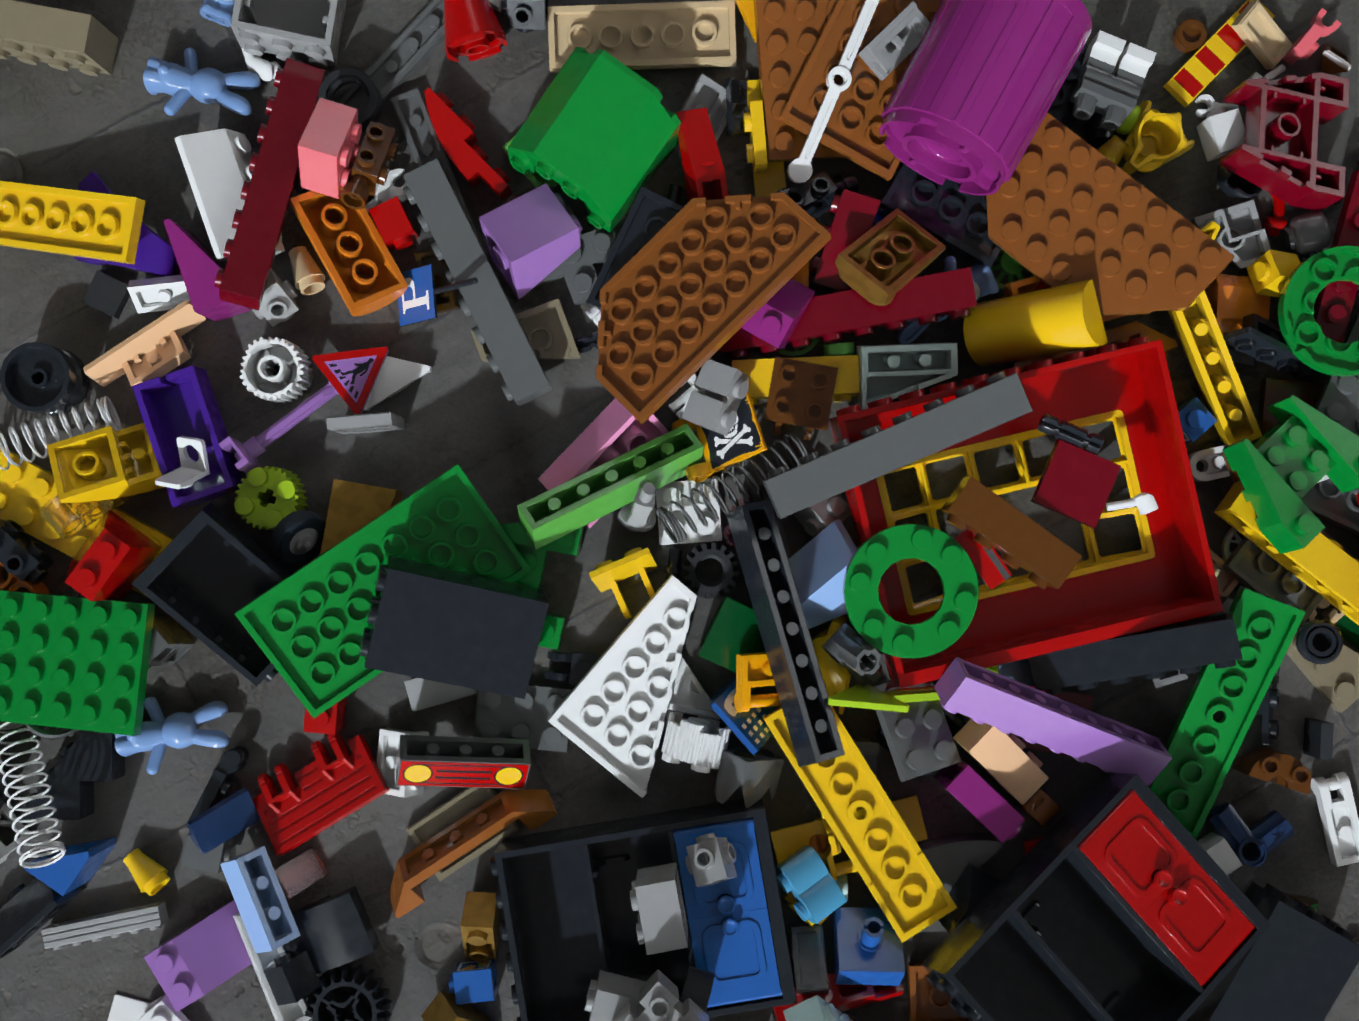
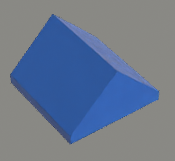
M116 837L64 846L66 853L60 860L44 867L25 868V870L64 896L94 877L116 845ZM61 850L51 855L36 857L28 861V863L46 860L59 854Z

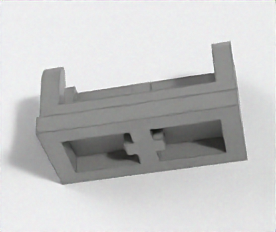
M912 1L858 55L882 81L919 45L930 22L917 8V4Z

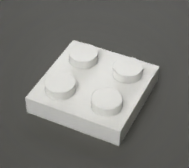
M711 479L702 481L711 485ZM714 479V487L719 493L718 479ZM693 480L673 481L657 489V509L664 507L669 510V503L672 500L680 504V495L684 494L690 497L692 488L701 491L702 482L696 483ZM703 485L704 494L713 505L719 519L718 521L714 520L702 496L693 491L694 502L708 522V527H705L699 520L691 502L683 497L684 509L693 520L698 532L694 533L691 530L680 508L672 504L674 517L687 535V539L682 538V542H679V544L722 541L720 506L712 489L707 485ZM658 519L659 544H675L669 538Z

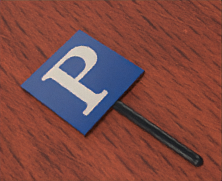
M433 264L402 272L408 284V289L398 298L400 326L403 327L438 318L436 294L477 284L478 279L474 277L435 288Z

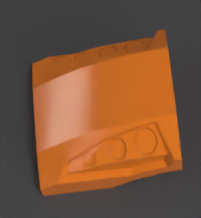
M1219 274L1208 286L1207 297L1222 335L1242 329L1243 317L1253 313L1269 320L1270 296L1256 294L1250 276Z

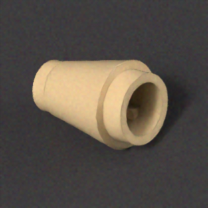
M298 246L291 249L288 255L290 257L295 288L300 290L302 295H313L322 291L325 288V275L306 247Z

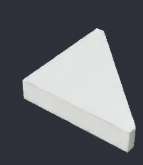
M387 356L364 411H369L385 399L407 388L422 376L431 373L432 367Z
M681 657L672 688L671 700L667 709L719 720V715L710 706L709 696L683 657Z

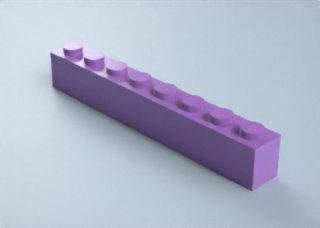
M955 657L934 686L940 698V704L950 713L963 714L970 717L976 723L989 724L1005 734L1012 733L1022 737L1031 744L1038 743L1046 746L1057 754L1062 752L1072 756L1081 763L1088 762L1096 765L1107 773L1137 774L1148 786L1172 760V757L1158 737L958 657Z

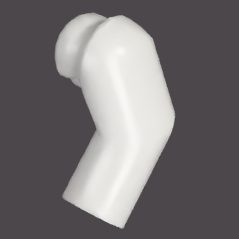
M241 48L248 71L254 72L263 81L275 79L277 69L281 68L277 62H269L262 59L261 56L249 54L244 51V48Z

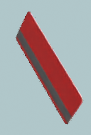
M967 528L958 534L955 539L966 551L989 589H993L1010 578L1012 574L1000 559L994 547L991 550H987L973 540L976 534Z

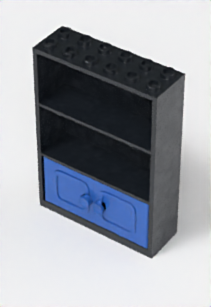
M762 798L747 809L744 805V799L726 801L724 804L714 803L509 837L500 842L497 849H495L494 856L491 857V871L493 876H498L500 887L496 889V902L498 908H503L505 920L501 921L502 938L504 941L508 940L510 952L506 953L507 969L509 973H514L515 984L511 986L512 1001L514 1005L519 1004L520 1016L517 1017V1021H589L590 1011L585 1010L587 993L591 979L597 980L600 970L647 982L658 969L678 987L679 1001L690 966L712 972L715 976L706 1010L709 1018L797 1003L766 812ZM709 833H714L715 837H727V841L733 845L736 853L734 866L737 877L710 886L696 887L694 876L689 873L686 866V856L688 855L686 847L696 844V837ZM676 862L688 923V948L647 955L645 944L639 945L636 923H638L639 910L633 911L630 899L631 882L636 880L638 869Z

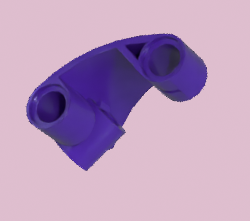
M91 172L78 186L80 191L113 194L95 172ZM143 222L135 265L74 256L75 260L102 266L104 263L160 277L174 276L177 263L172 245Z

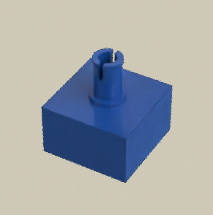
M837 908L832 919L835 984L900 986L905 974L903 943L882 909Z

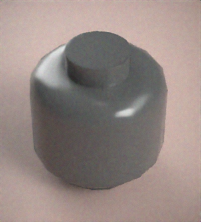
M1321 211L1294 216L1290 218L1287 227L1283 228L1285 246L1288 251H1294L1298 256H1304L1313 251L1316 253L1318 250H1326L1331 243V237L1335 235L1336 227L1333 219H1327Z

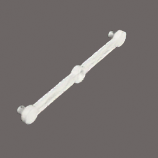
M881 0L864 1L837 67L831 69L826 76V85L828 87L799 157L788 166V176L794 183H804L812 175L811 160L840 92L846 90L851 84L850 68L878 2ZM835 75L842 76L843 83L841 85L834 82Z

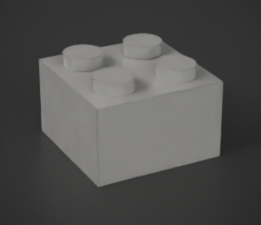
M676 862L638 869L636 880L631 882L630 899L633 911L639 910L638 923H636L639 945L645 944L647 955L688 948V923Z

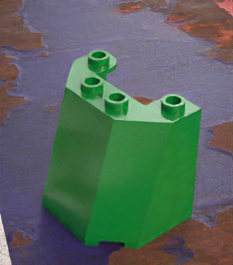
M576 47L508 146L509 160L512 167L521 174L526 172L533 174L537 171L546 180L553 179L560 184L562 190L569 197L581 199L585 202V211L588 214L586 218L589 223L597 229L604 228L610 233L634 203L641 186L645 188L675 150L681 121L675 113L670 112L660 103L663 96L655 86L608 52L597 49L593 54H590L584 47Z

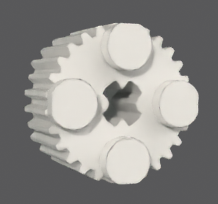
M260 337L259 341H253V345L248 344L249 349L245 351L247 356L242 357L245 361L241 363L243 369L240 370L242 375L239 377L244 380L242 384L247 386L246 389L254 392L255 396L275 403L292 402V398L297 400L298 395H303L302 391L307 390V387L312 385L313 374L311 371L313 369L309 367L311 362L307 360L309 357L304 354L305 351L300 349L299 346L275 337V339L268 337V340ZM276 365H279L280 370L278 374L275 376L272 374L276 371L274 367Z
M670 712L661 749L663 752L661 759L673 764H680V761L692 763L691 769L701 773H709L710 768L719 769L722 752L728 747L731 729L728 726L720 728V721L717 719L703 716L682 719V712Z

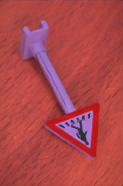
M384 346L312 356L314 363L329 381L326 386L257 437L252 436L242 443L228 436L219 443V446L223 450L234 454L238 460L234 465L238 470L248 473L251 469L263 467L257 457L266 451L265 448L336 395L342 397L354 414H362L389 349Z

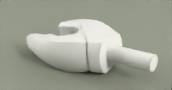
M397 168L389 171L385 185L379 184L375 194L376 197L365 205L368 213V209L396 196L402 202L408 199L403 190V187L408 186L406 182L402 187L394 186L396 180L405 173V169Z

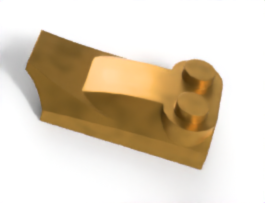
M896 208L839 253L835 264L840 278L870 303L885 306L892 302L895 294L944 252L946 246Z

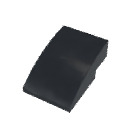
M354 886L331 897L329 895L292 911L291 913L301 936L284 944L283 947L285 951L292 950L293 953L307 951L316 974L375 952L380 942L357 888Z

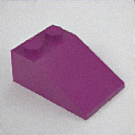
M171 219L163 220L194 312L219 322L251 311V308L220 300L219 288L214 287L218 269H225L226 265L221 260H216L215 254L192 232Z

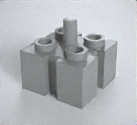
M657 969L640 988L639 1004L636 1006L629 1001L612 1021H709V1015L689 997L683 1003L680 1002L678 987Z

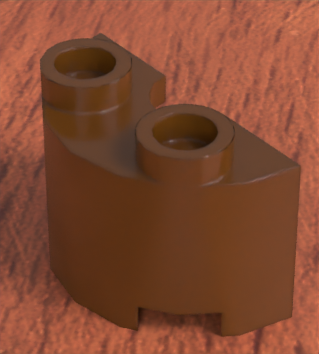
M1258 747L1256 748L1257 750L1250 751L1244 757L1240 756L1233 769L1268 782L1272 781L1289 789L1310 795L1312 777L1310 770L1304 767L1299 760L1286 753L1271 748Z

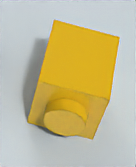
M1269 249L1246 269L1256 294L1279 298L1287 278L1301 262L1297 254Z

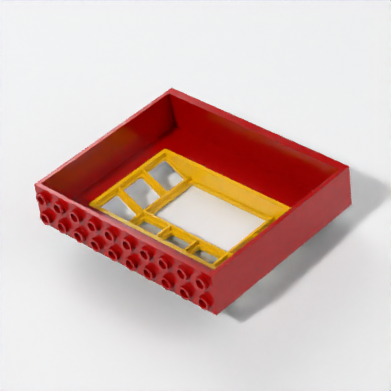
M1144 336L1117 345L1115 343L1086 351L1087 357H1085L1084 351L1054 359L1055 365H1053L1052 359H1047L1023 366L1024 372H1021L1020 366L1002 370L1006 376L1017 373L1033 411L889 472L893 473L914 467L922 497L921 504L892 511L884 479L886 474L846 491L858 546L878 531L895 526L897 520L922 513L926 514L929 527L940 530L936 511L942 509L949 497L937 500L932 498L925 468L926 464L963 456L968 477H973L980 482L974 454L979 451L1010 444L1013 449L1019 479L988 487V489L997 495L1037 486L1042 475L1030 476L1023 441L1048 435L1038 430V424L1044 414H1051L1058 417L1059 421L1065 420L1079 427L1112 421L1121 456L1109 461L1121 465V468L1124 469L1130 498L1140 493H1148L1154 496L1158 505L1157 510L1140 515L1137 506L1107 511V508H1104L1099 518L1105 519L1134 514L1142 546L1141 550L1100 556L1094 529L1081 523L1088 559L1079 561L1059 589L1049 586L1045 590L1028 579L1030 573L1008 578L993 589H989L987 584L978 585V603L974 617L967 630L954 644L939 653L923 658H900L884 654L889 678L897 686L904 688L938 680L955 657L980 667L988 668L1223 612L1162 339L1150 342L1149 337ZM988 374L961 381L962 387L958 388L956 381L929 388L931 394L928 395L924 394L923 389L898 396L899 402L893 403L892 398L887 397L867 403L868 409L860 410L859 404L836 410L837 416L829 419L834 443L845 438H849L850 443L862 439V431L878 424L882 430L894 425L892 418L911 411L912 416L925 412L924 404L941 397L944 403L956 398L955 391L973 384L975 390L987 385L985 378L988 377ZM917 558L902 559L890 565L881 577L878 587L879 601L885 613L895 621L905 624L919 623L930 618L940 607L944 594L917 603L913 602L906 568L925 562Z

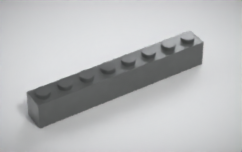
M436 158L404 174L403 177L408 185L403 187L405 195L411 205L417 203L421 214L417 215V219L425 233L431 232L435 242L431 243V247L439 261L445 260L449 270L444 273L449 283L474 277L478 279L477 284L459 288L463 298L458 301L467 317L472 315L477 326L472 328L480 345L486 343L491 353L486 358L494 373L500 371L505 381L500 386L507 400L511 401L514 399L515 403L521 406L553 390L438 159Z
M1004 371L985 378L987 385L975 390L973 384L955 391L956 398L944 403L941 397L924 404L925 412L912 416L911 411L892 418L894 425L882 430L878 424L862 431L861 435L863 438L850 443L849 438H845L829 445L831 452L820 457L817 451L799 458L801 465L788 470L785 464L768 471L769 478L764 480L763 484L778 518L782 519L1033 411L1017 373L1006 376Z

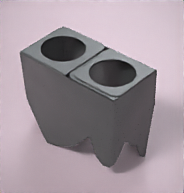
M762 747L754 755L747 748L723 750L714 787L717 801L724 804L739 786L744 796L746 809L759 801L769 788L771 800L774 799L785 759Z

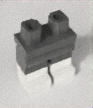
M1100 30L1088 45L1075 90L1070 99V102L1074 103L1073 117L1089 120L1093 112L1104 115L1100 124L1102 128L1115 132L1135 109L1142 84L1157 53L1131 42L1124 49L1126 40Z

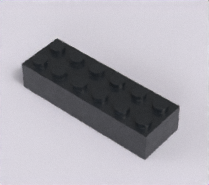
M1229 612L1181 621L1028 659L1035 689L1044 690L1045 693L1054 695L1065 692L1064 688L1077 685L1078 690H1086L1098 687V682L1111 680L1112 685L1128 683L1132 681L1131 677L1145 675V679H1157L1165 677L1166 671L1179 669L1180 674L1195 673L1201 671L1200 666L1214 664L1215 668H1227L1237 665L1236 660L1243 658L1233 614Z

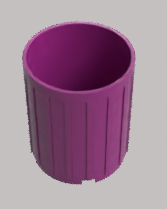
M942 0L881 115L883 123L879 129V134L883 136L885 132L888 136L884 145L909 168L942 186L945 180L948 179L961 184L959 192L982 196L996 193L1001 184L1010 180L1091 34V17L1082 1Z

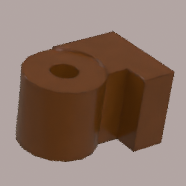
M1040 788L1024 805L1017 800L1014 802L1035 825L1042 828L1061 810Z

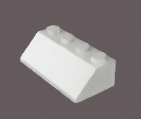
M226 128L178 136L174 139L216 260L227 261L228 258L223 257L225 245L228 238L234 240L237 230L232 228L236 209H243L245 200L240 199L242 187L245 180L251 182L253 171L249 170L252 157L251 144L245 134ZM282 233L275 256L285 251L282 243Z

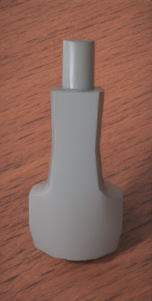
M646 483L643 488H639L634 501L623 506L618 514L617 520L623 527L632 532H646L655 526L656 510L654 506L656 488L652 483Z

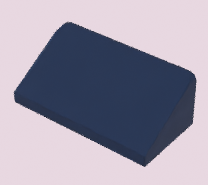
M246 787L242 788L187 822L191 840L201 853L206 854L258 822L259 814Z

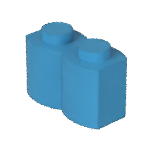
M803 846L775 867L779 874L776 876L777 883L786 894L791 892L797 902L793 905L794 909L803 921L809 920L811 923L817 924L847 902L842 890L829 874L822 859L812 846Z

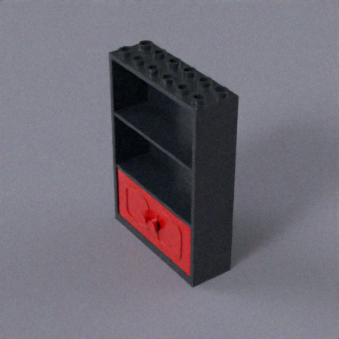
M1105 773L930 954L922 965L929 972L926 976L928 981L939 992L944 991L952 998L948 1002L950 1006L961 1017L964 1018L966 1016L970 1021H1186L1271 924L1137 774Z

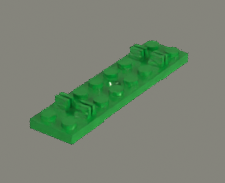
M1242 586L1239 587L1228 613L1232 612L1243 659L1236 660L1237 665L1227 668H1215L1214 664L1202 666L1165 745L1172 760L1148 786L1195 840L1215 802L1222 783L1276 671H1278L1306 613L1300 608ZM1217 711L1224 712V717L1220 721L1213 719V715Z

